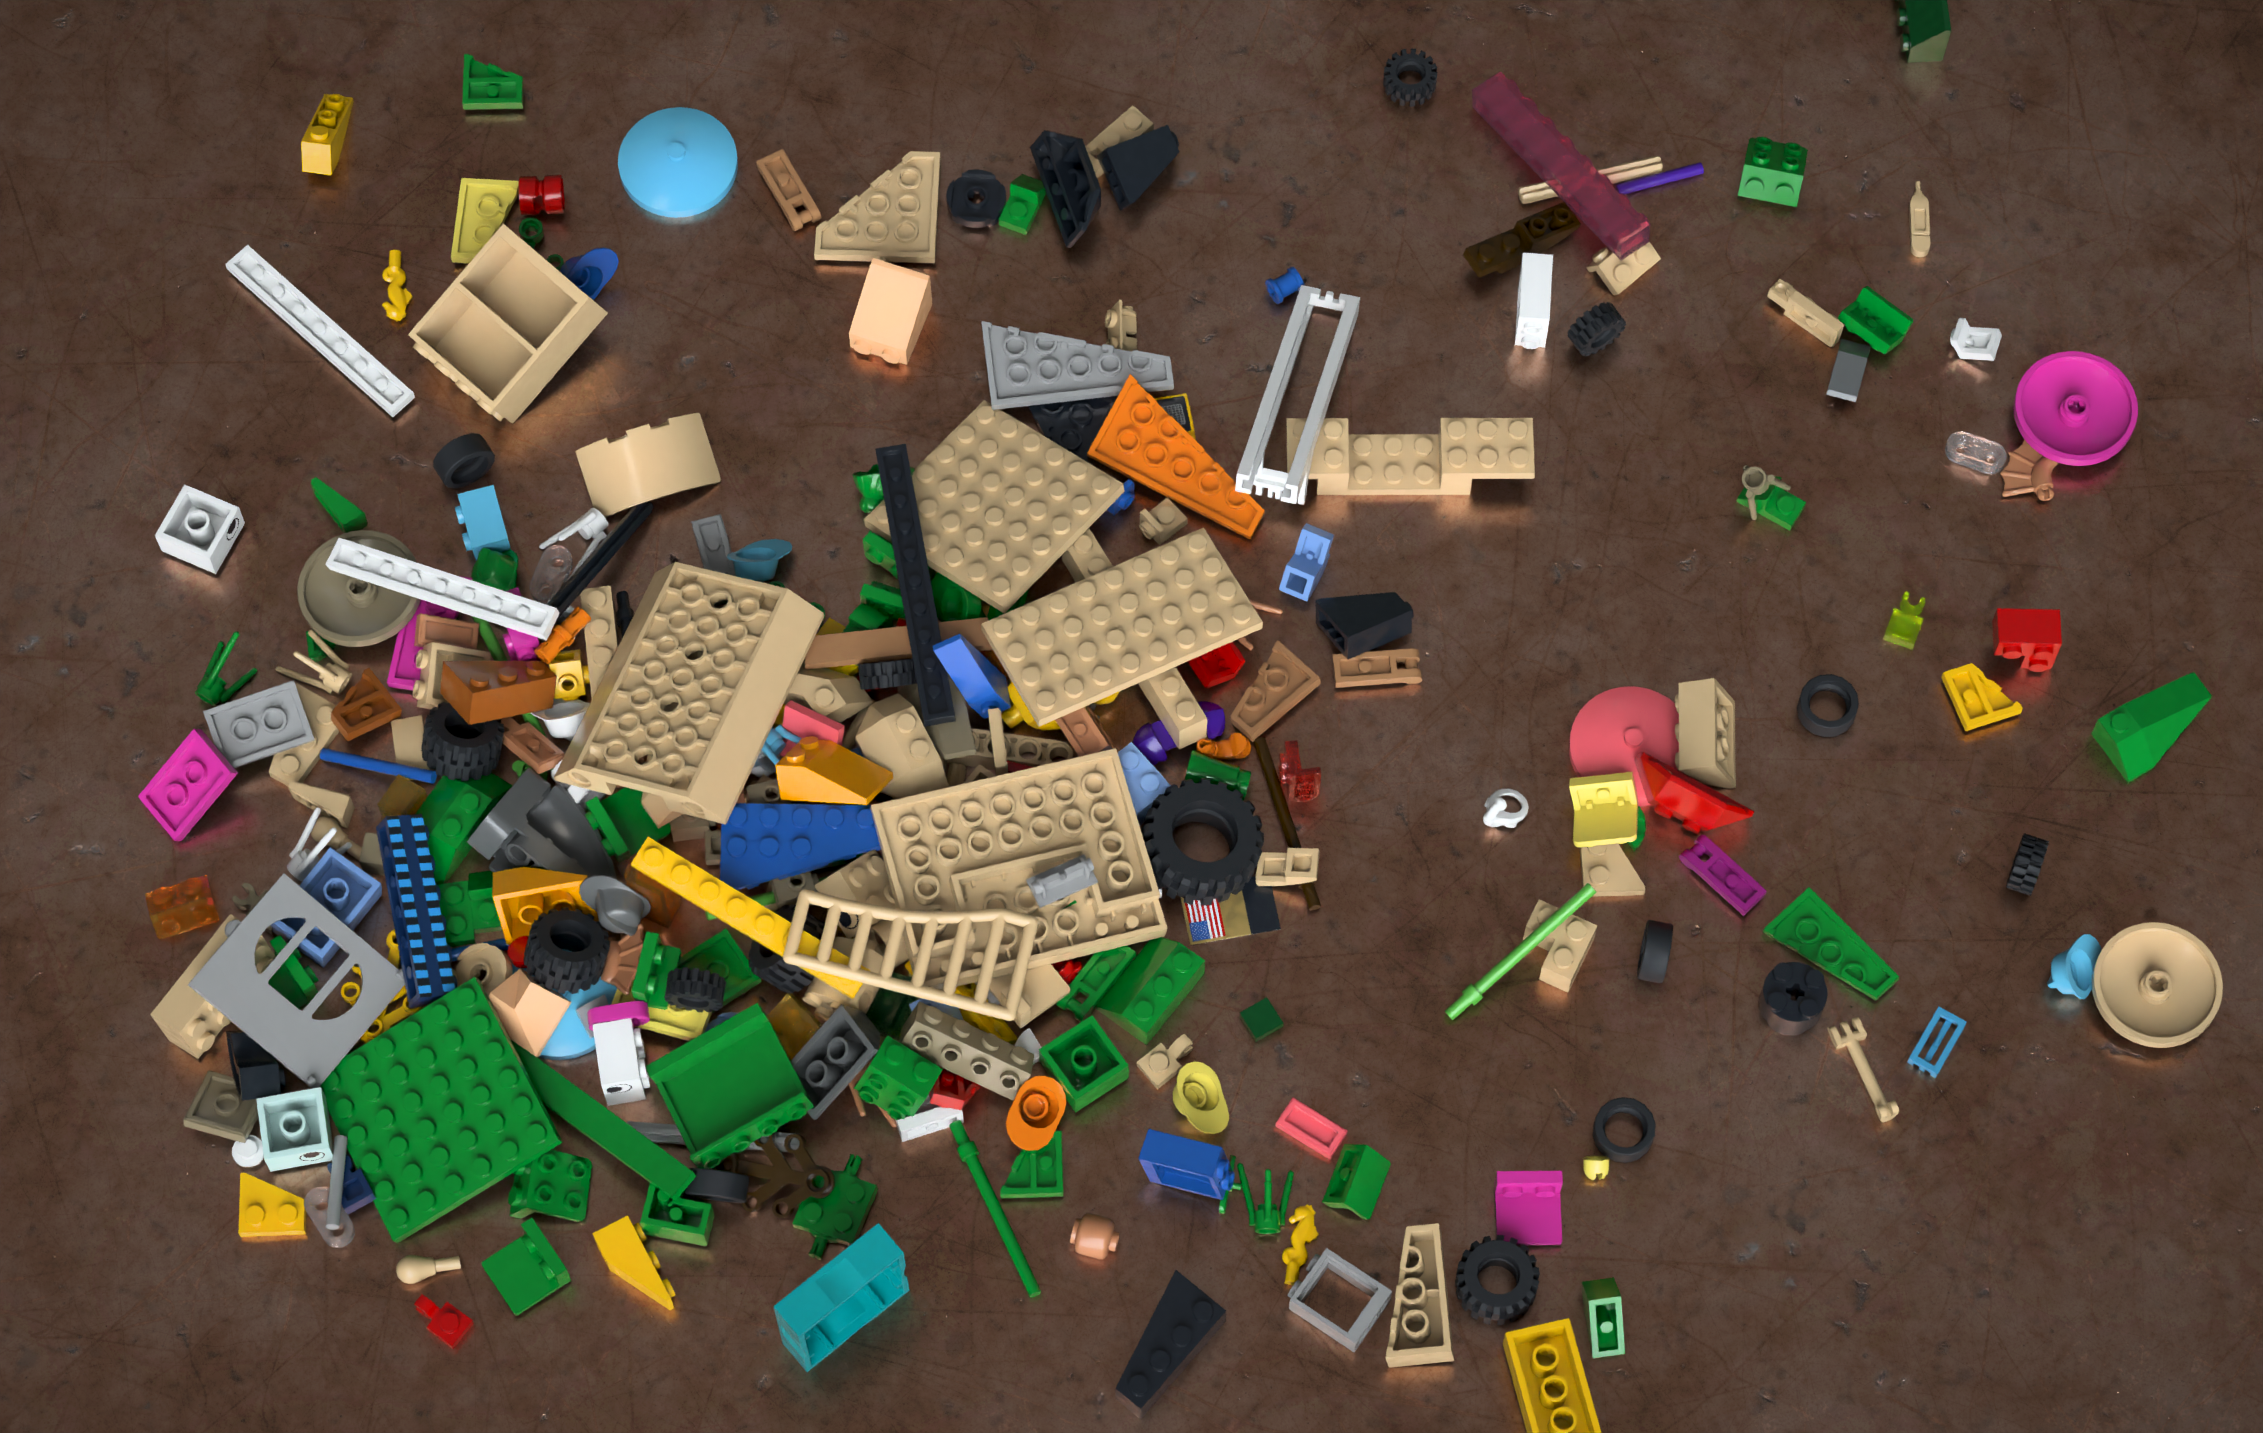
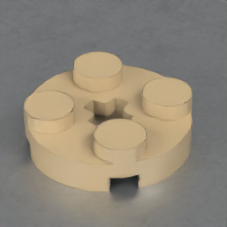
M477 943L466 948L457 958L460 962L456 967V971L452 969V974L457 978L458 987L473 977L478 978L481 969L487 971L485 978L480 982L488 997L490 992L513 974V967L509 956L498 947L487 943Z

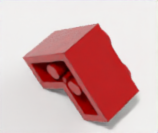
M1997 608L1992 620L1994 655H2003L2007 659L2020 657V668L2029 669L2033 672L2051 669L2062 645L2060 609Z

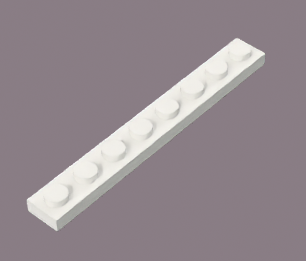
M249 245L245 246L226 263L229 272L389 415L394 417L415 398L413 391Z
M338 538L326 562V566L330 570L547 640L560 614L555 607L342 538Z

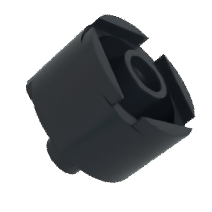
M1782 962L1777 964L1767 975L1758 1000L1760 1014L1768 1022V1026L1780 1034L1790 1036L1802 1034L1804 1031L1815 1026L1821 1017L1828 996L1824 976L1819 970L1804 963Z

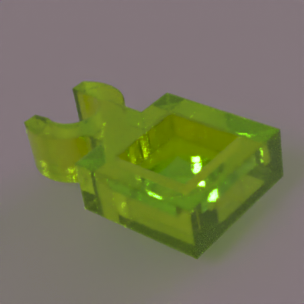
M1906 591L1900 602L1901 610L1896 608L1893 610L1883 640L1913 650L1924 619L1916 615L1922 612L1925 598L1921 597L1918 605H1910L1908 603L1910 593Z

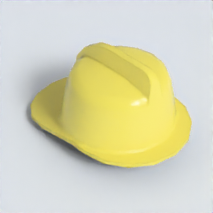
M1194 1061L1185 1064L1179 1070L1177 1083L1172 1092L1175 1107L1181 1114L1187 1117L1188 1121L1196 1129L1208 1134L1222 1132L1228 1125L1229 1112L1218 1076L1211 1067L1204 1063Z

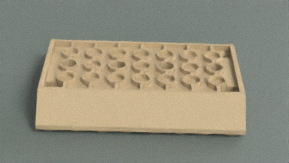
M674 562L655 572L554 776L555 781L612 795L616 785L662 796L668 810L726 825L823 621L824 613L788 588ZM721 600L728 601L722 608L713 607L716 602ZM696 651L703 652L702 656L698 659H688L689 655ZM672 702L678 703V706L673 711H663L666 705ZM645 755L653 756L651 761L646 764L637 763Z

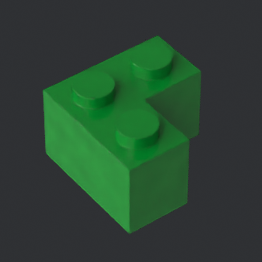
M650 1183L640 1225L645 1235L707 1247L715 1215L712 1204L687 1200L685 1190L674 1201Z

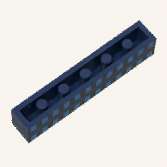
M422 814L386 816L378 824L376 831L409 1008L426 1007L458 987L457 978L452 974L450 964L452 950L450 945L447 944L445 937L446 919L440 911V888L435 884L433 874L435 860L433 855L429 853V829L427 825H424Z

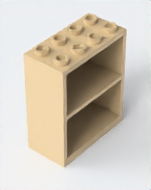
M503 223L411 330L408 336L416 342L413 345L414 349L434 363L438 370L452 379L467 395L475 399L476 403L485 411L492 414L500 422L503 418H506L513 424L608 312Z

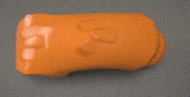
M1232 733L1229 738L1221 741L1202 738L1197 742L1196 749L1199 753L1217 760L1243 759L1250 754L1251 744L1241 733Z

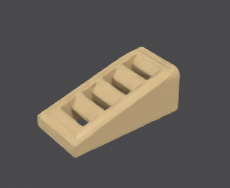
M290 781L288 788L293 799L312 810L319 807L321 815L333 818L338 825L348 828L355 809L349 795Z

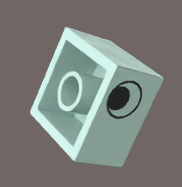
M321 1087L256 1099L263 1155L270 1172L332 1161L333 1141L329 1111L327 1109L326 1096Z

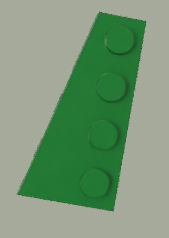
M1810 887L1763 929V933L1875 1001L1899 980V976Z

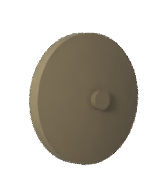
M352 531L328 540L309 557L298 580V602L309 626L325 640L348 647H363L377 644L402 630L416 613L421 599L330 570L326 566V562L338 538L417 563L412 552L398 539L378 531Z

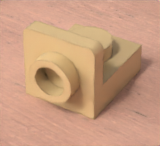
M1168 497L1148 512L1144 508L1140 512L1139 528L1148 539L1153 538L1159 545L1188 524V518Z

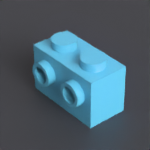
M494 485L457 494L460 505L455 507L459 525L466 524L467 532L462 533L466 551L473 550L475 560L477 561L479 551L482 548L500 553L505 550H511Z

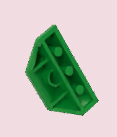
M493 773L488 776L482 775L481 779L478 780L469 778L468 781H461V779L457 778L451 780L446 775L441 777L415 813L422 814L424 825H427L429 829L428 847L429 853L433 855L435 860V870L433 872L435 884H444L449 881L472 849L467 841L513 785Z

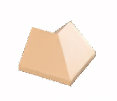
M521 968L490 992L489 996L509 1038L536 1057L540 1056L571 1004V1001L553 989L551 991L546 989L543 983L537 984L534 981V976H529L528 972Z

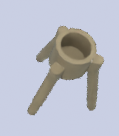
M1748 465L1743 467L1742 483L1747 489L1746 497L1748 498L1751 519L1756 520V495L1764 493L1770 484L1787 491L1791 489V486L1775 478L1774 475H1767L1760 467H1749Z

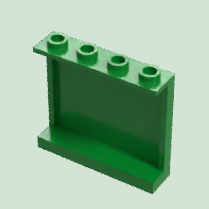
M758 1002L646 1066L650 1078L657 1085L691 1154L689 1157L697 1168L711 1169L721 1163L722 1159L733 1153L744 1151L750 1146V1143L762 1136L772 1135L780 1126L791 1120L802 1118L808 1110L814 1107L768 1015Z

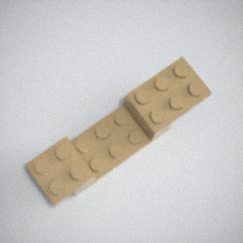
M1287 418L1286 420L1287 473L1290 472L1307 418ZM1324 418L1313 451L1308 479H1317V495H1470L1472 479H1534L1533 418H1440L1439 434H1348V418Z

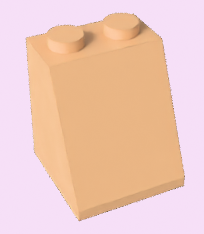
M873 258L849 331L850 347L861 354L868 355L871 353L880 356L889 363L897 364L899 362L907 365L932 306L930 276Z

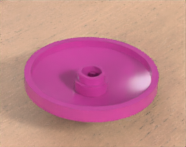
M2065 351L2040 359L2025 372L2015 393L2013 410L2021 435L2039 454L2061 464L2087 466L2108 460L2127 444L2137 422L2138 402L2131 383L2115 365L2090 353Z

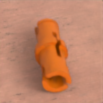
M576 606L560 625L556 624L552 628V633L547 640L534 650L537 657L546 664H550L561 650L574 642L573 638L591 621V617L582 608L580 609V607Z

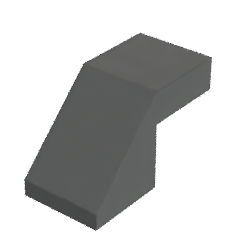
M1841 339L1826 395L1856 402L1871 346Z

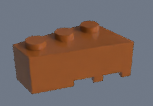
M443 661L440 693L468 725L553 708L557 676L543 661Z

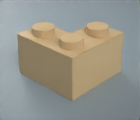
M1539 899L1526 925L1523 940L1559 908ZM1572 914L1537 946L1549 951L1542 965L1539 980L1569 992L1593 943L1598 925Z

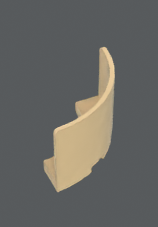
M700 413L669 418L667 422L654 427H650L647 424L627 430V435L616 439L604 438L575 451L593 508L600 511L605 518L657 498L716 484L721 481Z

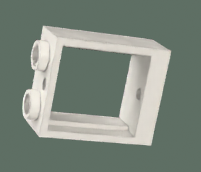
M1523 253L1518 282L1515 345L1523 346L1527 349L1545 347L1551 303L1553 255Z

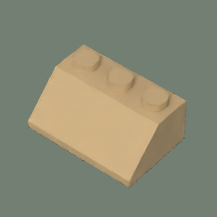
M1715 678L1679 683V694L1675 696V707L1679 713V723L1675 725V735L1679 742V753L1675 754L1677 770L1706 785L1729 789L1736 788L1735 701Z

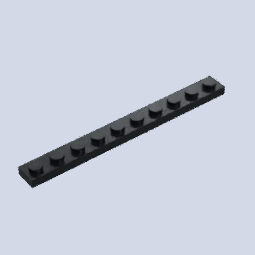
M906 444L876 448V457L924 726L955 722L948 674L933 651V645L942 641Z

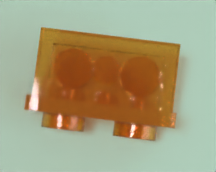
M207 875L189 878L184 882L169 887H161L145 894L149 916L158 939H164L220 920Z

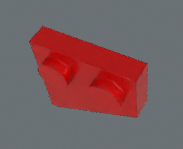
M942 1068V1072L929 1093L930 1103L942 1108L962 1110L981 1086Z

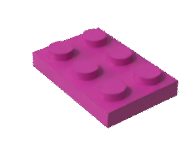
M193 729L139 794L138 798L174 841H182L238 772L202 729Z

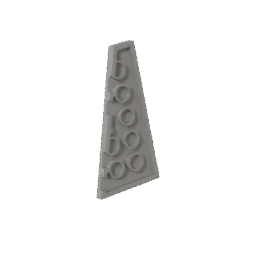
M981 321L992 410L1118 396L1130 374L1146 392L1174 389L1170 356L1138 350L1131 352L1116 349L1112 345L1103 344L1100 346L1089 344L1085 340L1043 332L1038 334L1021 331L1017 327L1008 326V328L992 325L990 322Z

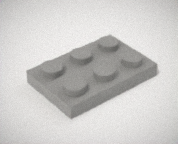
M294 680L203 711L215 746L234 768L315 741Z

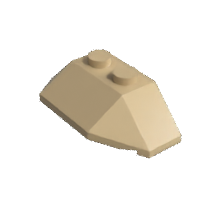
M899 693L870 704L855 736V741L864 758L893 772V779L881 792L894 799H900L949 787L941 758L914 706Z

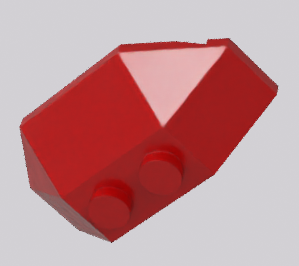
M1645 752L1639 753L1634 760L1647 801L1655 806L1654 811L1668 819H1671L1672 816L1683 821L1682 826L1693 833L1698 834L1699 831H1710L1748 819L1755 812Z

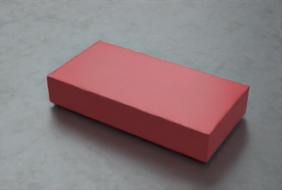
M1294 1097L1275 1125L1331 1160L1348 1133V1130Z

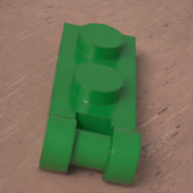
M1128 946L1094 953L1070 983V993L1058 1001L1056 1005L1064 1011L1070 1010L1075 1014L1074 1018L1078 1021H1084L1091 1015L1093 1009L1136 957V952ZM1079 992L1087 997L1083 1004L1075 999Z

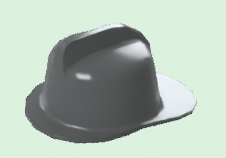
M593 875L586 878L580 884L579 893L582 900L597 912L599 922L607 931L633 936L641 919L650 912L651 904L646 897L614 877Z

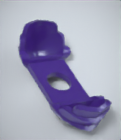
M1199 701L1198 704L1207 717V737L1209 740H1213L1216 736H1221L1225 730L1224 709L1212 702ZM1161 720L1152 724L1149 722L1144 724L1136 732L1132 741L1153 766L1158 762L1167 760L1166 751L1177 747Z

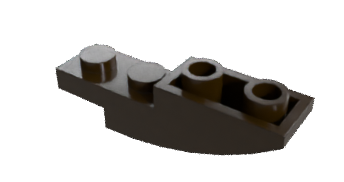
M1564 201L1517 221L1513 229L1467 247L1463 256L1479 278L1496 270L1499 274H1502L1521 265L1523 253H1543L1577 230L1581 223Z

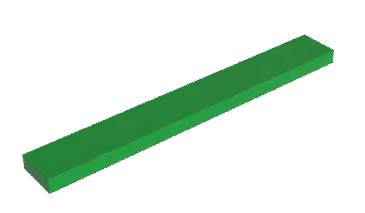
M511 1040L545 1106L674 1201L678 1199L695 1179L696 1175L692 1170L539 1058Z

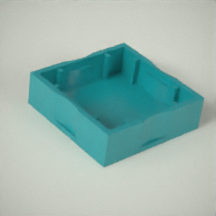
M879 1223L773 1306L782 1343L806 1372L910 1291L908 1277L904 1274L906 1267L904 1252Z

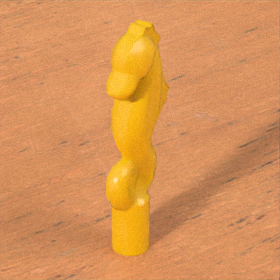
M390 250L389 266L383 270L382 277L385 281L390 282L387 293L391 304L386 301L382 306L390 319L401 322L406 317V306L413 299V296L406 288H401L406 281V273L401 269V251Z
M1307 1204L1297 1207L1294 1210V1215L1288 1219L1291 1224L1299 1221L1290 1238L1293 1247H1287L1282 1252L1283 1262L1287 1265L1285 1284L1294 1285L1298 1280L1300 1266L1305 1264L1308 1259L1305 1243L1309 1244L1319 1236L1314 1226V1215L1316 1212L1313 1210L1312 1205L1309 1206Z

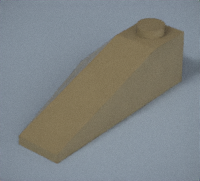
M949 674L948 679L956 721L925 727L935 749L945 760L976 754L965 699ZM917 684L899 686L897 692L914 706L924 725Z

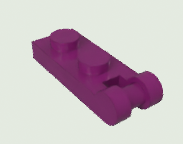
M1703 834L1694 841L1695 845L1690 850L1685 849L1679 855L1680 861L1687 868L1696 872L1743 916L1766 894V890ZM1703 854L1710 857L1705 863L1700 859Z

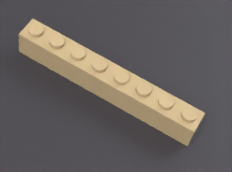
M1090 528L1062 555V561L1075 582L1113 567ZM1176 667L1138 683L1179 750L1207 737V717Z

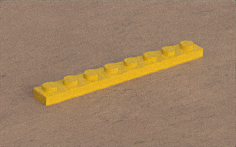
M647 837L631 863L633 868L783 957L791 922L650 837ZM803 930L797 953L816 957L820 940ZM832 948L829 961L848 966L850 958ZM861 965L860 969L870 971L869 969ZM800 967L851 999H854L863 984Z

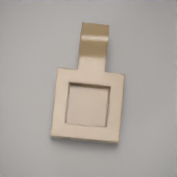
M1185 1033L1176 1039L1169 1049L1160 1043L1136 1062L1137 1067L1158 1090L1179 1073L1182 1066L1178 1061L1193 1050L1191 1046L1193 1043Z

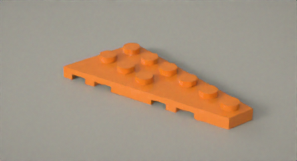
M1130 374L1087 452V456L1251 540L1265 510L1249 494L1235 491L1236 482Z

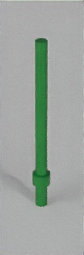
M956 1120L949 1127L959 1146L957 1152L962 1162H966L1029 1297H1035L1042 1291L978 1158L980 1153L975 1142L970 1141L961 1120Z

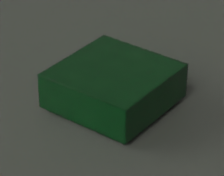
M1267 997L1239 1013V1017L1255 1042L1279 1030L1284 1025Z

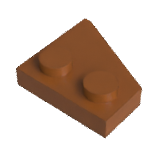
M367 668L363 671L362 678L356 686H352L346 693L345 699L339 702L333 709L331 721L348 742L391 720L401 717L402 709L373 671Z

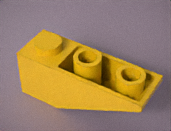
M324 94L301 141L302 172L324 175L333 174L340 159L354 102L352 97H344L340 94Z
M627 1215L592 1233L596 1245L611 1272L668 1310L674 1309L671 1298L676 1296L668 1278L661 1280L656 1271L661 1268V1265L654 1251L647 1252L642 1242L647 1239L638 1222L632 1225Z

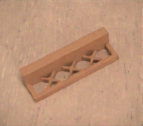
M1090 705L1055 720L1079 757L1115 748L1119 752Z

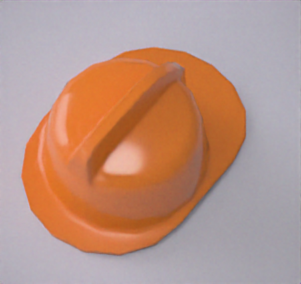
M1034 1076L1020 1087L1013 1100L1006 1119V1129L1011 1141L1021 1149L1033 1151L1046 1146L1053 1137L1064 1114L1066 1094L1062 1086L1054 1078L1047 1076Z

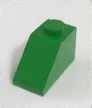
M1614 1277L1581 1282L1583 1310L1592 1358L1625 1354L1622 1300Z

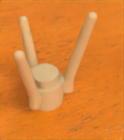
M309 630V636L335 664L333 665L329 662L323 667L298 651H295L293 655L320 673L319 678L323 681L280 666L276 667V671L322 688L330 694L334 691L340 694L352 677V673L348 671L350 665L342 661L313 630Z

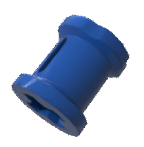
M1292 266L1287 269V273L1274 280L1271 278L1266 280L1265 285L1273 301L1276 304H1280L1283 302L1284 297L1296 291L1299 292L1304 282L1298 271Z

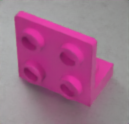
M1497 1171L1494 1182L1496 1237L1497 1235H1504V1241L1510 1242L1511 1237L1518 1240L1517 1246L1523 1244L1561 1245L1560 1192L1563 1185L1562 1171Z

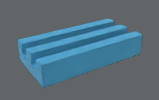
M1938 1006L1907 1063L1912 1066L1913 1064L1919 1066L1920 1070L1923 1072L1926 1070L1931 1073L1932 1077L1936 1078L1966 1026L1967 1021ZM1940 1017L1946 1019L1925 1058L1918 1057ZM1953 1023L1957 1025V1028L1934 1066L1930 1061Z

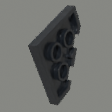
M1118 396L1028 406L1043 436L1094 466L1096 460L1088 457L1087 452Z

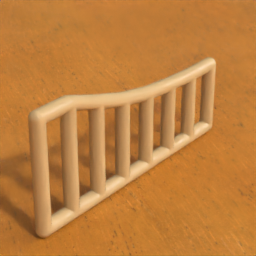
M803 889L798 895L783 953V960L791 965L1012 1021L1017 1014L1039 921L1035 916L1005 908L968 911L904 910L852 901ZM810 904L829 908L816 957L797 953ZM841 912L860 915L848 966L829 961ZM873 918L892 921L879 974L860 969ZM992 921L974 998L955 994L972 922ZM1007 922L1022 926L1024 930L1006 1004L1001 1006L986 1002L1005 923ZM905 923H924L925 927L911 982L893 978L892 974ZM959 923L943 989L939 990L924 986L938 924Z

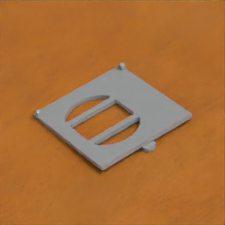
M283 873L242 922L232 920L226 924L225 934L228 938L188 984L189 987L311 1088H318L402 989L405 982L402 969H397ZM282 919H305L303 926L268 967L259 974L255 965V949L264 930ZM317 927L347 952L348 957L301 1011L270 986L268 981L310 931ZM355 964H358L362 976V985L359 997L352 1008L337 1018L329 1020L312 1019V1014L349 970Z

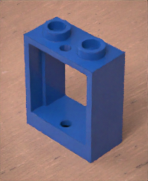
M1148 1129L1138 1159L1150 1182L1220 1200L1224 1199L1226 1190L1230 1191L1233 1186L1235 1173L1222 1147Z

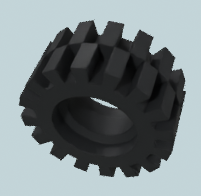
M1411 48V53L1407 54L1406 49H1402L1400 56L1395 52L1392 54V60L1388 58L1384 68L1383 87H1385L1387 96L1391 94L1393 102H1396L1399 98V105L1405 106V101H1409L1410 107L1415 106V101L1418 100L1419 105L1424 104L1425 98L1429 100L1432 97V92L1434 93L1436 89L1438 72L1436 63L1433 64V58L1429 56L1425 59L1426 52L1421 50L1420 54L1417 55L1416 49ZM1404 71H1415L1421 75L1422 79L1417 84H1406L1399 79V75Z
M1603 302L1599 306L1595 305L1592 307L1591 311L1587 310L1584 312L1583 317H1578L1576 319L1577 323L1570 326L1571 329L1568 330L1567 336L1582 356H1589L1591 353L1594 355L1599 349H1605L1608 343L1612 344L1614 342L1613 339L1621 335L1620 332L1624 331L1626 322L1612 303L1607 302L1605 304Z
M913 659L858 664L861 690L917 684Z
M2023 834L2010 870L2006 888L2031 896L2049 841Z
M676 968L668 973L664 998L668 1004L676 1005V1008L679 1009L684 1007L687 1011L692 1009L697 1012H703V1010L706 1012L718 1011L723 1005L726 981L725 978L719 977L717 973L710 974L708 970L699 971V968H693V970L683 968L681 970Z

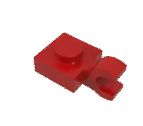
M421 1294L414 1303L415 1309L431 1320L426 1327L427 1330L452 1349L456 1347L474 1324L471 1318L449 1302H446L440 1309L429 1298Z

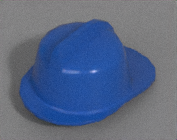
M596 248L584 255L570 258L562 265L560 272L594 300L618 268L619 260L617 254L612 249Z

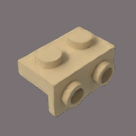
M1627 229L1614 237L1613 241L1615 243L1608 249L1605 247L1592 256L1593 261L1586 267L1589 272L1596 271L1612 295L1620 294L1661 259L1642 230L1629 232Z

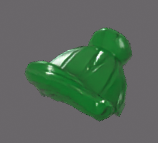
M878 464L873 465L867 472L859 471L852 474L855 485L862 495L859 503L860 510L869 514L884 500ZM910 467L911 475L915 472L914 467Z

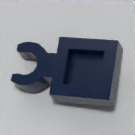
M346 1154L341 1204L348 1215L372 1202L376 1197L361 1169L355 1171L354 1163ZM329 1163L327 1167L331 1174L332 1163Z

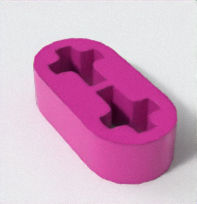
M644 1001L599 1006L587 1011L588 1025L592 1031V1024L631 1018L633 1027L650 1021L648 1003Z

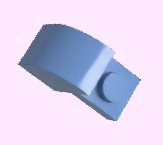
M1307 523L1304 525L1295 553L1285 567L1279 587L1280 591L1308 601L1315 591L1328 563L1334 534Z

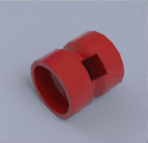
M545 175L543 180H539L537 176H520L519 205L521 215H539L541 210H544L547 214H564L565 193L563 176Z

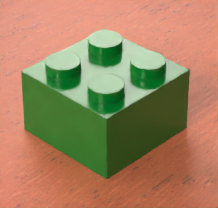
M1093 1015L1039 1049L1040 1064L1050 1078H1054L1062 1086L1066 1094V1100L1075 1113L1129 1078V1065Z

